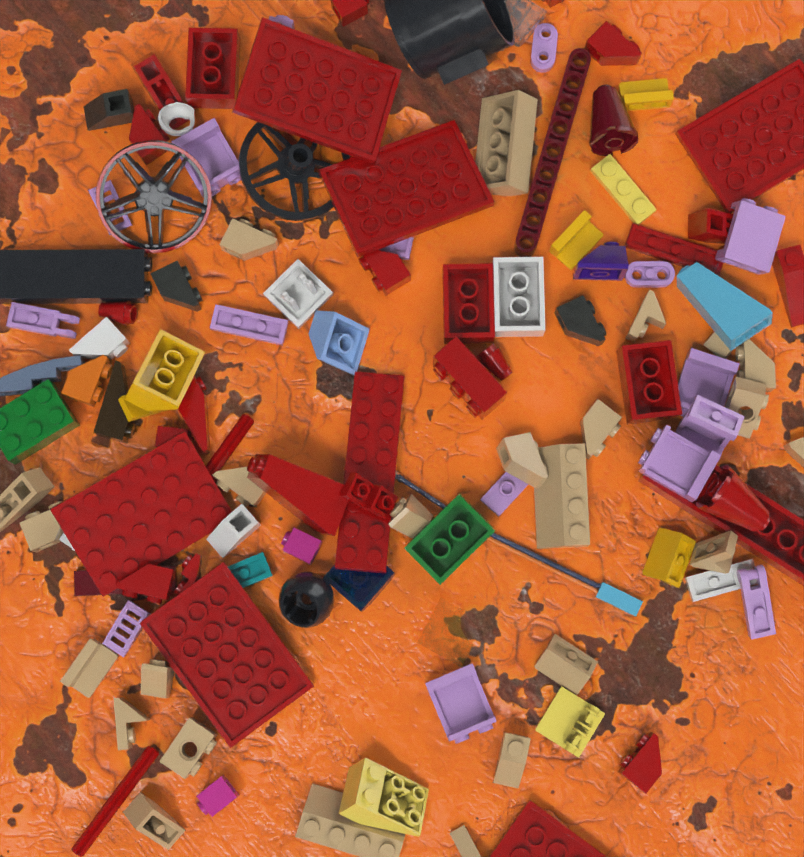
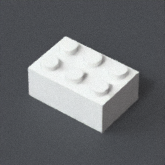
M493 257L495 337H542L545 333L543 257Z

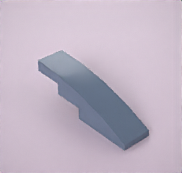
M81 355L52 359L5 375L0 378V397L23 395L36 387L38 383H42L47 379L52 382H61V372L70 371L84 364L85 359Z

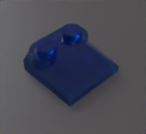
M334 564L324 578L358 610L363 612L386 588L394 577L395 572L388 566L386 573L335 569Z

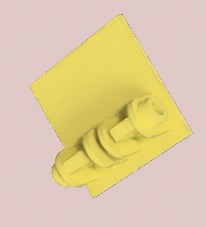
M561 686L535 731L579 758L605 713Z

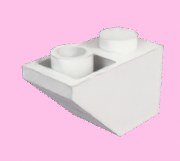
M241 504L221 521L206 540L224 558L258 529L261 524Z

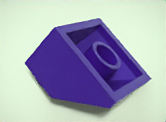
M606 242L604 245H600L577 263L573 279L622 281L628 271L626 247L619 246L617 242Z

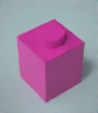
M293 528L292 532H286L281 544L284 545L283 551L312 565L322 545V541Z
M223 775L196 796L199 799L197 805L205 815L209 813L213 817L236 799L239 794L225 775Z

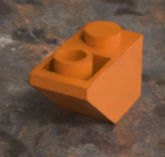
M102 355L71 369L61 394L66 398L94 407L96 402H100L103 396L104 388L102 386L104 380L108 379L112 373V361L107 356Z

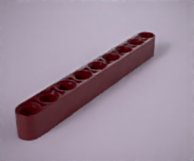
M583 48L574 49L569 55L514 244L515 253L519 257H531L537 248L591 62L590 53ZM581 60L585 65L577 66L573 61ZM574 82L578 85V88L571 89L567 86V83ZM567 104L572 110L563 111L560 106ZM562 127L565 133L557 134L553 128ZM554 149L559 155L551 157L546 151ZM549 172L552 178L545 180L541 178L540 173ZM541 194L545 197V201L538 203L533 199V196ZM534 217L539 221V224L531 226L527 223L526 219ZM528 240L532 243V247L524 249L520 246L519 242Z

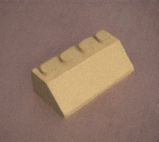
M520 90L482 98L475 163L491 195L516 196L527 194L529 191L538 99Z
M585 443L539 447V455L542 463H545L547 467L548 478L541 487L534 488L537 549L588 547L590 545Z
M312 783L295 837L359 857L400 856L405 834L361 825L340 815L339 810L343 792Z

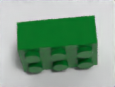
M47 379L0 408V448L7 460L15 465L80 426L52 381Z
M459 493L404 549L441 585L495 532V528Z

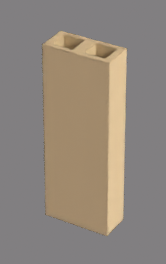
M464 825L449 833L462 857H481Z

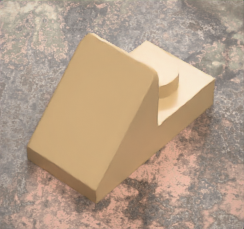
M650 289L625 338L631 342H635L638 336L643 338L649 326L645 321L661 329L666 325L655 293Z
M728 531L696 543L690 565L695 568L725 574L729 573L736 550L735 546L738 535Z
M124 697L113 698L118 750L131 749L132 743L136 742L135 728L131 727L130 723L148 721L150 719Z

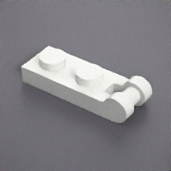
M750 559L732 564L730 572L726 574L707 571L685 577L691 601L695 602L740 589L737 570L744 568L746 570L753 569V566H755L754 560ZM757 579L749 580L750 586L758 584Z

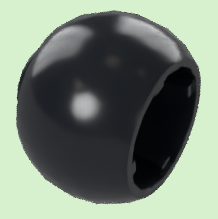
M301 572L294 574L285 581L279 592V608L281 613L290 623L301 628H310L323 623L330 616L334 607L333 589L329 582L317 573Z

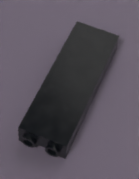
M145 249L0 250V304H11V302L20 304H100L101 302L124 301L148 303V296L152 295V283L147 281L148 272H152V257H148L149 255Z

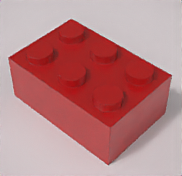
M188 28L185 99L191 107L206 109L234 108L239 88L240 36L238 29Z
M493 263L443 264L444 344H448L456 336L463 344L494 343Z
M457 336L433 356V372L441 381L446 379L451 386L449 390L457 399L463 398L467 403L466 409L474 418L479 416L483 420L505 401L507 392Z

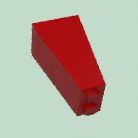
M256 454L255 457L250 459L247 466V471L249 472L247 478L313 531L324 535H336L348 500L341 496L344 484L271 454Z

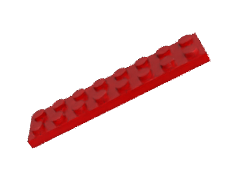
M355 371L344 485L350 472H355L374 485H381L394 494L405 375ZM348 500L339 524L335 569L386 573L391 528L388 523L392 516L390 515L389 520L383 519Z

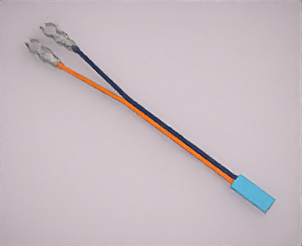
M396 471L395 481L404 483L440 508L444 509L446 507L445 504L405 479L403 475ZM431 513L433 515L432 519H434L437 515ZM493 533L487 539V541L593 592L596 598L636 617L643 601L604 582L601 584L596 583L496 533Z

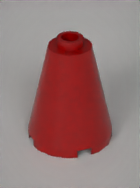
M724 465L720 467L723 471L719 475L713 473L708 478L698 496L701 498V502H696V506L704 512L750 531L764 530L770 522V512L730 466Z

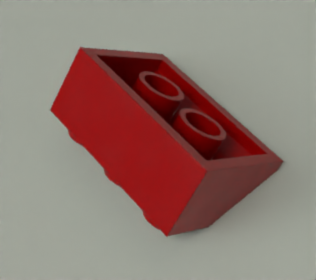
M671 340L621 346L616 353L627 425L653 422L682 415Z

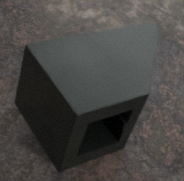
M127 89L103 93L83 106L88 131L132 123L134 107Z
M175 261L150 273L164 301L197 312L202 310L199 302L203 300L197 288L192 289L188 282L192 277L186 265L181 267L179 262Z
M582 295L556 308L554 314L565 335L596 346L604 343L606 331L601 322L597 323L593 315L595 314V309L590 300L586 301Z

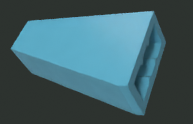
M698 262L691 266H685L676 275L677 288L730 351L772 324L773 312L769 308Z

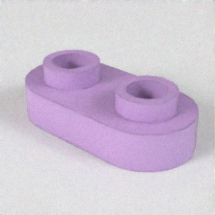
M549 23L538 25L533 34L530 62L533 69L541 73L548 72L553 68L556 57L558 32ZM543 32H548V33L550 34V36H549V37H543V36H542V33H543ZM546 55L548 59L541 60L539 56Z
M635 261L628 265V271L624 278L628 285L635 288H663L672 283L675 277V270L670 263L665 261ZM638 272L641 278H633L632 273ZM663 272L665 279H659L657 273Z

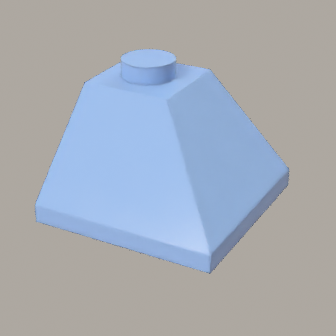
M316 310L309 330V337L318 360L351 375H355L370 329L337 312Z

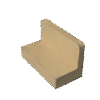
M554 634L534 667L577 695L590 679L598 661Z
M90 638L60 682L67 687H73L87 698H90L118 659V655L96 639Z

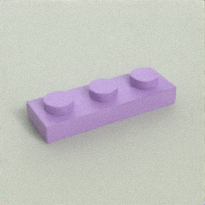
M215 304L210 330L283 346L289 322L285 319Z

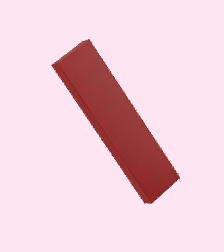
M632 223L625 242L627 249L681 267L691 266L698 262L719 276L723 266V262L715 260L717 250Z

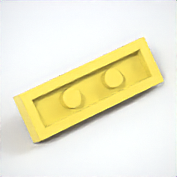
M611 154L591 168L590 172L633 223L640 225L656 212L657 209Z

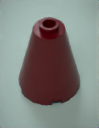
M610 85L599 86L593 92L589 138L591 151L599 156H608L609 154L613 156V152L618 150L621 151V154L625 153L637 145L638 132L617 89Z

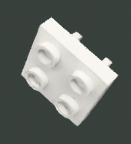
M299 259L263 293L298 329L334 295Z

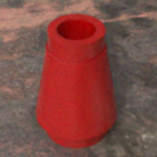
M130 301L101 302L99 305V317H107L109 320L125 326L134 324L137 319V306Z
M494 343L478 354L481 359L480 362L500 381L513 373L500 347H496Z

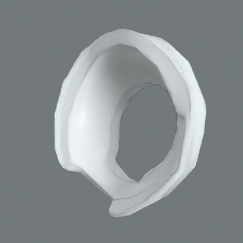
M180 102L164 106L158 115L161 129L172 136H182L191 131L195 125L194 108ZM175 118L190 120V125L182 130H173L169 127V123Z

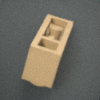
M40 467L21 473L0 494V532L39 503L55 487Z

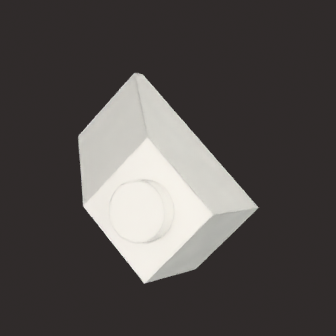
M105 317L69 351L74 356L81 355L84 359H95L104 355L112 360L115 356L117 358L122 356L127 351V346L130 342Z

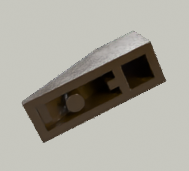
M116 360L94 433L100 437L127 444L128 438L131 439L134 435L135 424H133V421L128 422L118 401L121 396L127 395L129 389L125 366Z

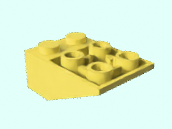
M365 757L348 769L339 814L361 825L419 837L421 836L429 789Z

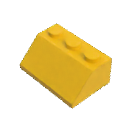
M160 329L124 400L146 411L178 409L205 351Z

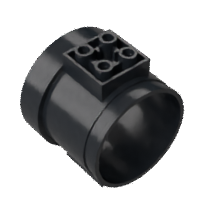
M384 0L387 17L395 39L411 68L423 79L431 77L432 74L439 73L445 85L488 66L497 58V52L514 45V30L505 0Z

